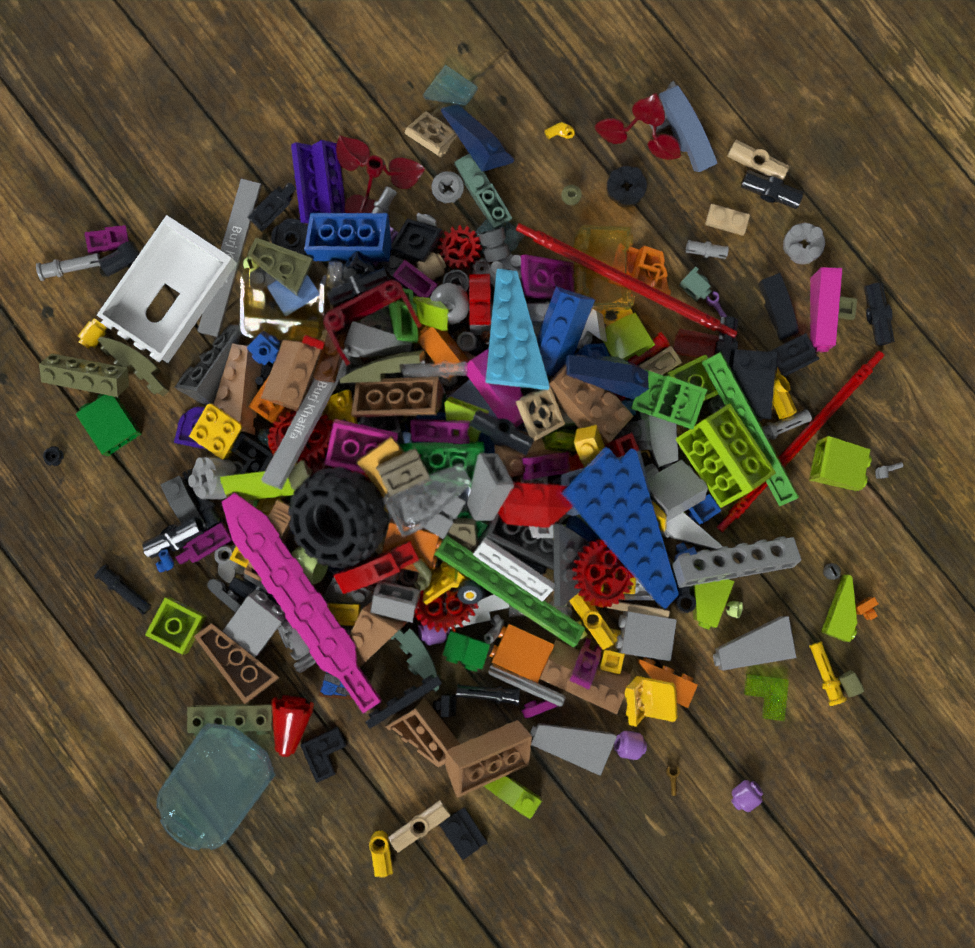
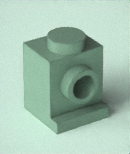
M697 267L679 285L696 302L700 298L704 300L712 292L709 289L708 279L702 274L699 275L697 273L699 270Z

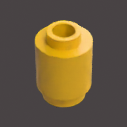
M93 318L91 322L88 321L79 333V343L88 349L91 346L96 348L99 344L98 339L105 336L107 327Z

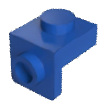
M708 494L705 500L689 508L690 512L688 515L695 523L698 522L702 525L721 512L722 509L712 495Z

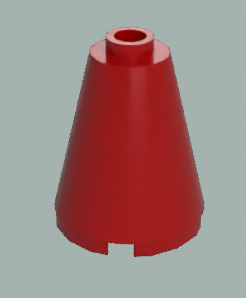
M283 695L280 700H277V697L272 699L275 751L280 756L289 757L296 752L314 710L313 702H310L309 705L305 703V698Z

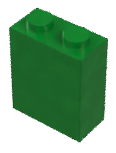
M99 394L97 400L84 404L80 407V411L76 413V416L102 455L110 456L142 435L118 397Z

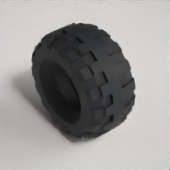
M329 467L305 479L293 493L288 515L291 516L289 525L291 531L295 534L294 539L298 545L303 547L305 554L310 558L317 559V562L322 565H331L337 568L355 565L370 556L384 540L388 521V513L384 510L385 501L383 496L380 497L378 494V488L372 482H368L365 479L366 476L360 472H352V470L344 467H336L334 469ZM326 505L333 508L339 514L344 525V533L332 523Z

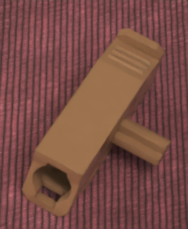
M282 498L276 500L268 518L280 534L279 537L285 545L291 533L289 525L291 516L288 515L291 501ZM249 562L244 573L256 580L262 581L259 575L251 572L253 566Z

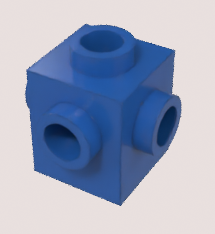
M263 331L250 343L247 349L252 353V358L257 363L266 365L269 361L272 364L275 362L281 346L279 345L280 341L275 336H270Z

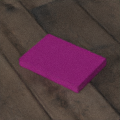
M526 254L522 255L521 286L524 297L551 300L556 286L575 292L574 262Z

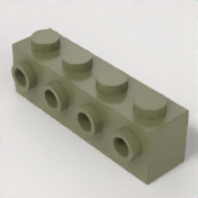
M53 353L39 364L41 382L115 397H118L129 386L128 368Z
M272 703L192 705L187 707V733H194V736H207V732H215V736L228 735V732H236V735H248V731H257V735H267L269 731L273 730Z

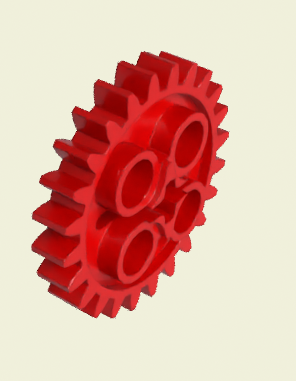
M294 410L292 415L286 412V418L279 416L280 422L274 421V428H269L268 445L272 455H275L298 411ZM321 414L307 440V446L310 450L304 446L296 463L303 460L310 467L312 461L319 464L318 458L326 459L325 453L328 452L333 429V422L328 420V415L322 416Z
M596 539V542L590 541L589 546H583L585 553H577L580 560H574V563L578 565L577 568L572 569V571L577 572V575L572 580H578L574 588L581 589L578 595L584 596V601L590 602V605L597 607H612V604L618 605L619 599L625 600L623 593H630L627 587L628 585H634L630 581V578H634V576L602 539Z
M452 587L446 591L447 598L444 592L430 603L425 604L423 602L424 590H421L415 615L423 626L427 625L429 630L434 627L438 633L443 628L445 633H447L448 627L456 631V625L463 628L462 622L464 620L470 622L468 616L476 615L473 609L479 608L478 603L465 604L461 602L457 591L453 592L457 588Z

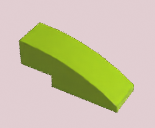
M413 297V304L417 306V317L420 323L436 329L447 330L448 308L441 301H432L429 297Z

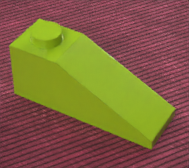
M842 575L821 632L841 641L850 642L857 633V628H855L857 616L853 579L850 575Z
M508 775L484 785L485 788L529 819L532 818L542 802L540 796Z

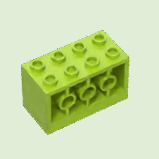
M730 403L694 426L693 430L689 429L675 439L701 479L706 483L708 490L720 508L753 491L776 474Z

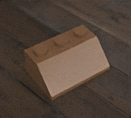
M283 340L261 399L298 411L314 379L313 376L321 349L301 342Z

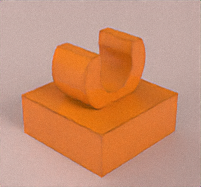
M867 597L855 604L856 614H863L865 619L870 621L878 617L873 607L878 605L875 597Z

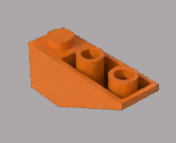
M644 657L643 660L637 658V663L650 679L675 684L677 703L687 708L689 707L698 686L693 683L694 678L683 673L679 677L673 674L674 669L664 665L661 669L654 666L655 661Z

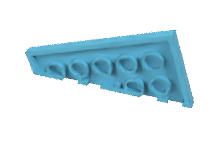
M497 269L485 383L549 390L550 386L518 272Z

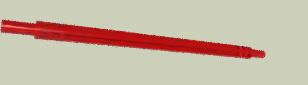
M521 223L517 225L516 231L532 238L534 242L706 328L730 335L733 339L736 337L738 331L720 323V320L539 230L535 231Z
M878 351L867 364H863L844 387L778 457L783 467L795 457L849 396L873 372L872 369L884 357L881 351ZM765 481L753 491L740 498L716 528L723 533L735 519H739L741 514L750 507L751 503L768 486L767 482Z

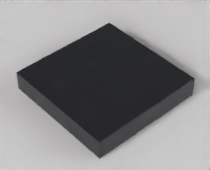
M407 218L391 244L390 254L425 263L442 237L443 230Z

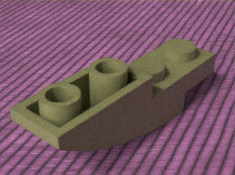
M103 337L98 339L102 344L101 350L107 356L112 355L116 359L113 363L116 366L128 368L130 373L133 371L140 380L145 379L149 383L147 388L154 395L158 393L164 396L169 392L156 377L162 371L144 355L121 342Z

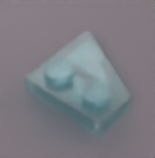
M445 65L425 91L423 98L466 106L477 92L478 87Z

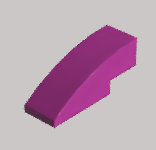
M406 260L402 262L392 276L405 289L413 290L415 297L430 298L432 292L438 287L434 281Z

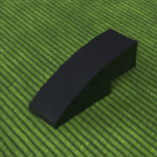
M781 273L761 280L758 286L766 303L764 306L779 340L798 334L799 329L794 309Z

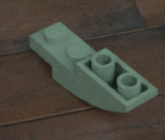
M468 154L455 161V166L465 181V186L493 228L495 229L510 221L512 217L493 184H490L486 175L480 170L472 156Z
M412 628L406 633L400 629L391 637L392 640L396 638L401 643L399 647L407 655L409 653L412 654L407 660L409 663L407 667L414 675L419 673L423 679L431 674L434 677L437 676V671L429 651ZM437 686L434 690L437 691L440 686Z

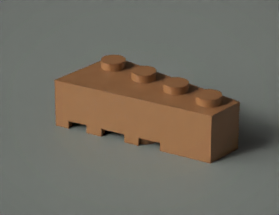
M232 343L214 405L242 424L240 432L255 435L253 420L256 418L257 413L248 406L259 391L255 379L261 376L262 363L259 364L252 358V353L247 349L248 346Z

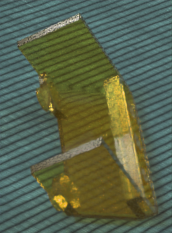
M245 268L240 277V330L242 334L247 337L256 338L261 332L265 331L270 336H275L278 340L302 342L304 335L320 340L323 334L327 304V275H323L320 283V295L306 303V308H299L285 316L282 310H278V306L274 305V309H272L270 305H266L265 308L266 296L262 290L250 288V268Z

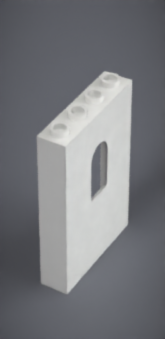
M166 215L97 316L103 319L101 323L112 330L113 327L118 329L117 334L125 340L133 339L135 341L133 345L143 352L145 349L151 352L149 356L158 362L164 360L169 363L237 263L230 256ZM167 284L179 292L180 295L161 321L157 323L150 322L146 317V310L163 285Z

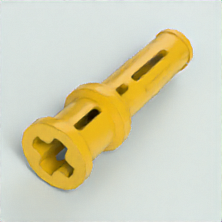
M822 641L809 645L824 682L822 683V688L826 690L830 700L828 702L829 706L847 701V697L843 696L840 688V680L835 678Z

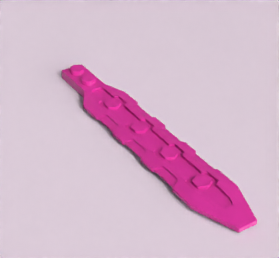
M236 493L222 501L233 542L244 558L248 559L262 579V584L278 602L292 628L296 629L319 667L340 679L362 713L380 703L382 699L358 666L355 643L344 627L341 628L327 607L328 604L310 583L298 560L293 558L279 537L280 534L269 518Z

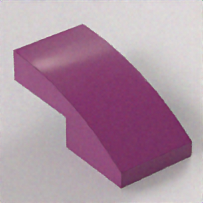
M126 225L105 227V230L85 232L88 254L116 250L121 244L128 242Z

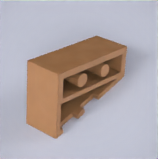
M372 602L361 610L349 635L356 645L359 667L407 623L403 620L371 613Z
M425 697L394 714L385 726L388 730L391 731L393 729L401 735V740L405 743L408 741L418 748L417 752L437 767L445 764L447 750L461 745Z

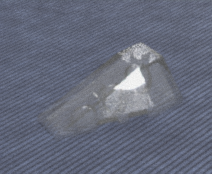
M459 464L431 474L430 478L392 496L388 492L385 494L383 501L402 537H405L425 527L448 503L453 501L471 485V481L463 465Z

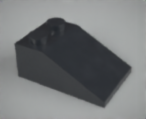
M735 349L733 374L756 417L771 419L778 368L777 352Z

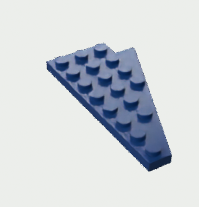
M604 448L567 486L562 494L661 608L666 609L679 593L637 451L630 449L618 460L609 448Z

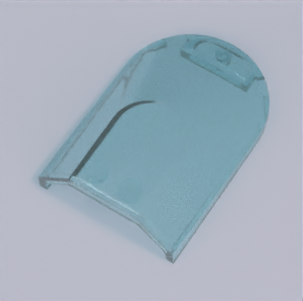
M207 723L200 730L158 793L156 805L162 817L160 822L166 832L175 841L190 849L210 848V850L222 846L231 837L276 776L268 753L234 726Z

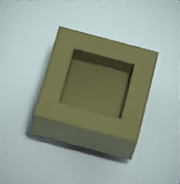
M840 296L838 318L855 319L856 298Z

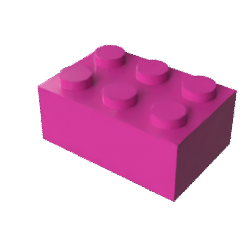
M335 419L325 464L364 473L357 464V461L391 436L397 442L398 433Z

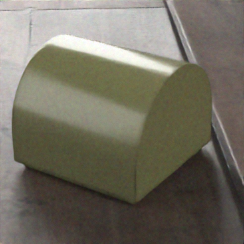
M850 670L838 678L848 697H854L864 692V688L855 672Z

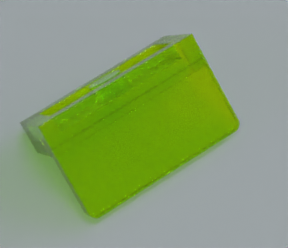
M557 428L542 437L545 450L578 453L574 444L576 432L570 429Z

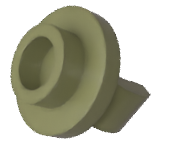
M567 185L561 193L564 203L573 206L580 201L582 195L581 190L575 185Z

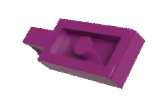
M223 522L186 543V546L183 547L185 552L178 555L176 559L179 564H183L188 560L194 563L231 542L232 537Z

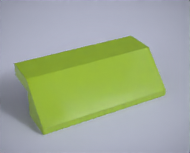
M265 471L220 477L227 498L234 493L246 501L293 496L295 489L291 488L288 478L282 489L263 483L261 479Z

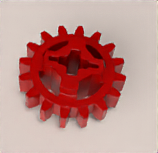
M461 225L458 226V230L451 227V233L445 231L446 238H440L443 245L438 246V249L442 251L440 255L444 259L445 264H449L451 269L457 267L458 270H462V266L469 269V263L475 265L474 258H480L481 256L478 251L482 250L481 245H479L481 242L480 238L476 237L477 233L475 231L471 232L469 227L463 229ZM451 257H458L460 260H454Z

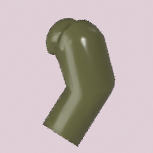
M420 557L419 561L413 563L419 572L415 586L418 590H424L430 585L432 571Z

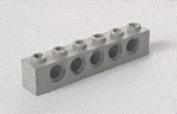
M782 536L769 542L767 540H760L752 545L742 543L735 548L724 546L712 552L702 550L694 555L684 553L679 555L672 565L678 586L682 588L793 568L801 561V557L794 537L786 538ZM752 554L756 555L758 557V560H756ZM733 558L738 559L739 563H736ZM714 561H717L720 564V567L716 566L714 564ZM694 564L698 565L701 570H697Z

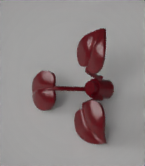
M657 93L634 103L632 112L635 119L627 127H624L621 120L614 118L601 120L594 127L596 132L606 141L613 144H621L627 140L628 135L626 132L640 120L645 124L653 126L652 137L654 139L649 140L647 144L652 154L666 160L678 159L682 156L680 144L673 136L667 134L657 136L656 134L657 126L662 125L665 121L664 107Z
M341 135L338 138L336 154L339 164L349 171H355L359 165L361 167L366 166V172L369 175L365 198L359 194L349 197L345 203V213H372L376 201L368 199L373 177H379L382 171L386 175L391 176V183L399 189L413 187L425 171L421 164L407 158L391 160L388 164V171L386 165H383L381 157L377 155L370 156L368 146L362 141Z

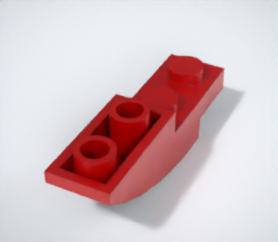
M408 540L373 558L371 556L334 574V577L344 594L400 572V569L419 561V557L411 541Z

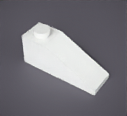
M684 512L666 523L665 532L660 531L666 538L671 537L672 539L717 550L723 547Z

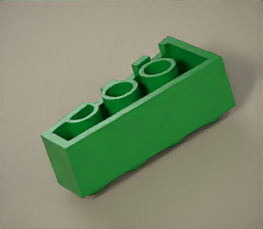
M438 442L398 443L405 453L416 448L430 475L428 479L471 488L478 456L484 451L483 442H470L468 444Z

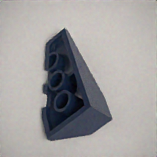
M456 104L441 109L442 114L482 172L514 162V158L505 145L461 106Z
M568 355L566 357L567 375L632 400L649 389L648 371L630 361L611 356Z

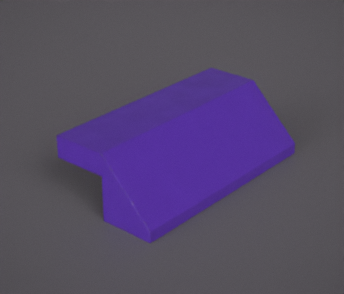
M321 140L314 145L297 142L291 145L301 223L309 224L310 213H345L341 168L336 154L337 143Z

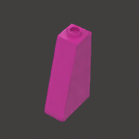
M821 267L810 278V341L817 352H828L829 349L836 345L842 268Z
M488 349L468 362L462 369L498 419H508L516 428L524 422L516 404V401L520 400L523 394L520 387L485 383Z

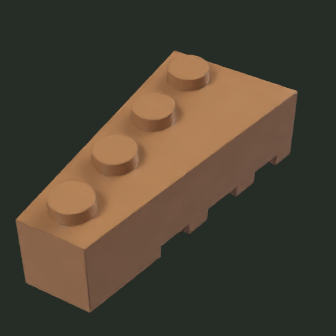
M212 623L194 636L244 704L248 703L280 678Z

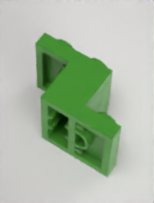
M648 371L649 389L633 400L630 409L693 430L707 389L670 376H663Z

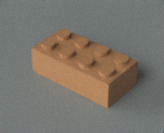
M566 363L548 381L559 407L579 429L597 425L604 445L610 443L633 417L631 412L613 392L568 376Z

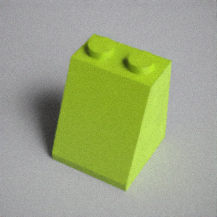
M830 436L816 442L809 481L853 491L863 490L868 480L866 470L872 460L870 449Z

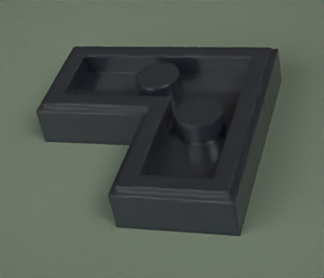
M339 726L300 744L316 783L336 774L329 754L347 746Z

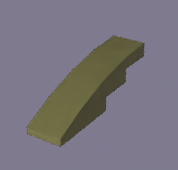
M404 352L382 357L345 374L340 378V383L381 382L386 377V373H400L406 368L405 364L421 363L425 359V352Z

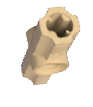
M735 140L727 157L747 166L752 172L761 173L767 177H777L783 180L790 167L770 157L765 150H756L738 140ZM754 159H760L762 164H757Z
M439 800L388 836L390 843L399 853L418 838L425 836L428 831L450 817L451 814L445 804ZM417 821L423 822L425 829L422 831L416 830L414 823Z

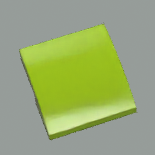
M636 313L623 317L605 327L607 342H603L612 357L628 360L635 354L638 356L642 355L655 345Z

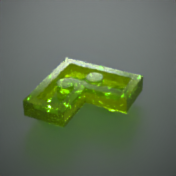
M746 674L744 695L764 697L762 718L785 721L789 680Z

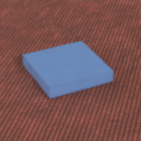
M308 275L298 296L277 280L267 286L285 316L320 295Z

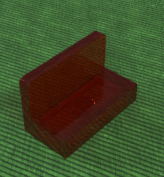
M679 329L675 334L673 349L676 354L695 358L707 355L709 358L714 355L715 345L719 341V336Z

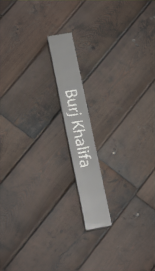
M244 179L240 181L221 251L230 256L237 265L203 312L198 328L199 333L218 337L220 334L251 221L247 216L256 207L261 190L260 183Z
M345 352L348 360L350 361L352 356ZM343 360L335 383L314 380L261 479L263 483L279 489L283 488L347 366Z

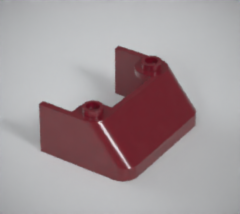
M396 280L385 281L330 310L325 315L324 325L336 350L346 365H349L350 362L335 332L351 325L352 321L356 322L402 298L417 327H421L413 307L401 285Z

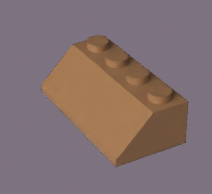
M439 377L383 379L381 382H356L352 417L436 414L442 407L443 389Z
M555 640L553 650L540 679L617 714L625 697V689L629 684L631 674L621 670L620 674L600 670L601 660H599L591 687L589 689L569 681L580 650Z
M518 720L496 730L489 731L475 739H470L468 742L446 751L445 766L457 797L529 766L532 736Z

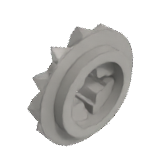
M442 172L432 182L433 195L438 201L445 204L454 203L463 193V182L453 172ZM452 183V186H451L452 191H451V192H450V191H447L446 193L444 192V194H443V191H444L443 185L448 186L449 184Z

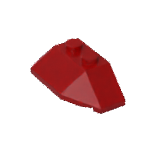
M512 481L514 486L497 513L508 525L549 528L571 510L573 506L562 494L568 485Z

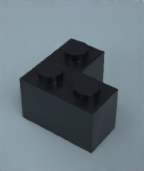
M241 433L231 450L247 461L240 474L264 472L274 457L269 446L252 434Z

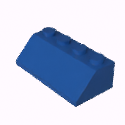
M310 213L304 250L310 258H313V261H348L350 256L357 252L359 257L367 262H389L392 244L388 213Z
M556 286L536 339L546 375L554 376L566 363V357L574 355L595 299Z

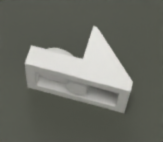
M594 309L589 314L577 346L578 349H581L586 344H591L593 335L607 342L603 314Z

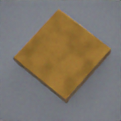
M391 436L360 458L357 464L384 496L388 493V490L376 467L405 452Z

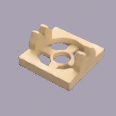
M424 112L406 127L404 132L439 157L446 154L450 144L457 137L452 128L428 112ZM420 128L424 130L425 134L419 132ZM428 129L435 130L437 134L429 132ZM430 138H437L442 143H435Z
M549 387V390L540 389L528 393L516 401L528 434L535 440L565 425L551 387ZM540 398H543L549 406L542 404ZM533 400L536 408L534 414L530 415L529 406ZM540 407H543L546 411L544 419L539 415ZM533 421H541L544 427L537 428L534 426Z

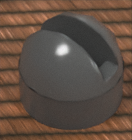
M829 563L823 568V574L827 579L835 580L841 575V569L837 564ZM831 566H832L833 569L835 570L836 576L834 575L833 571L831 570V568H830Z

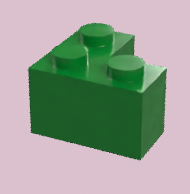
M450 631L443 656H446V661L455 664L461 661L466 664V669L477 672L478 668L483 669L490 644Z

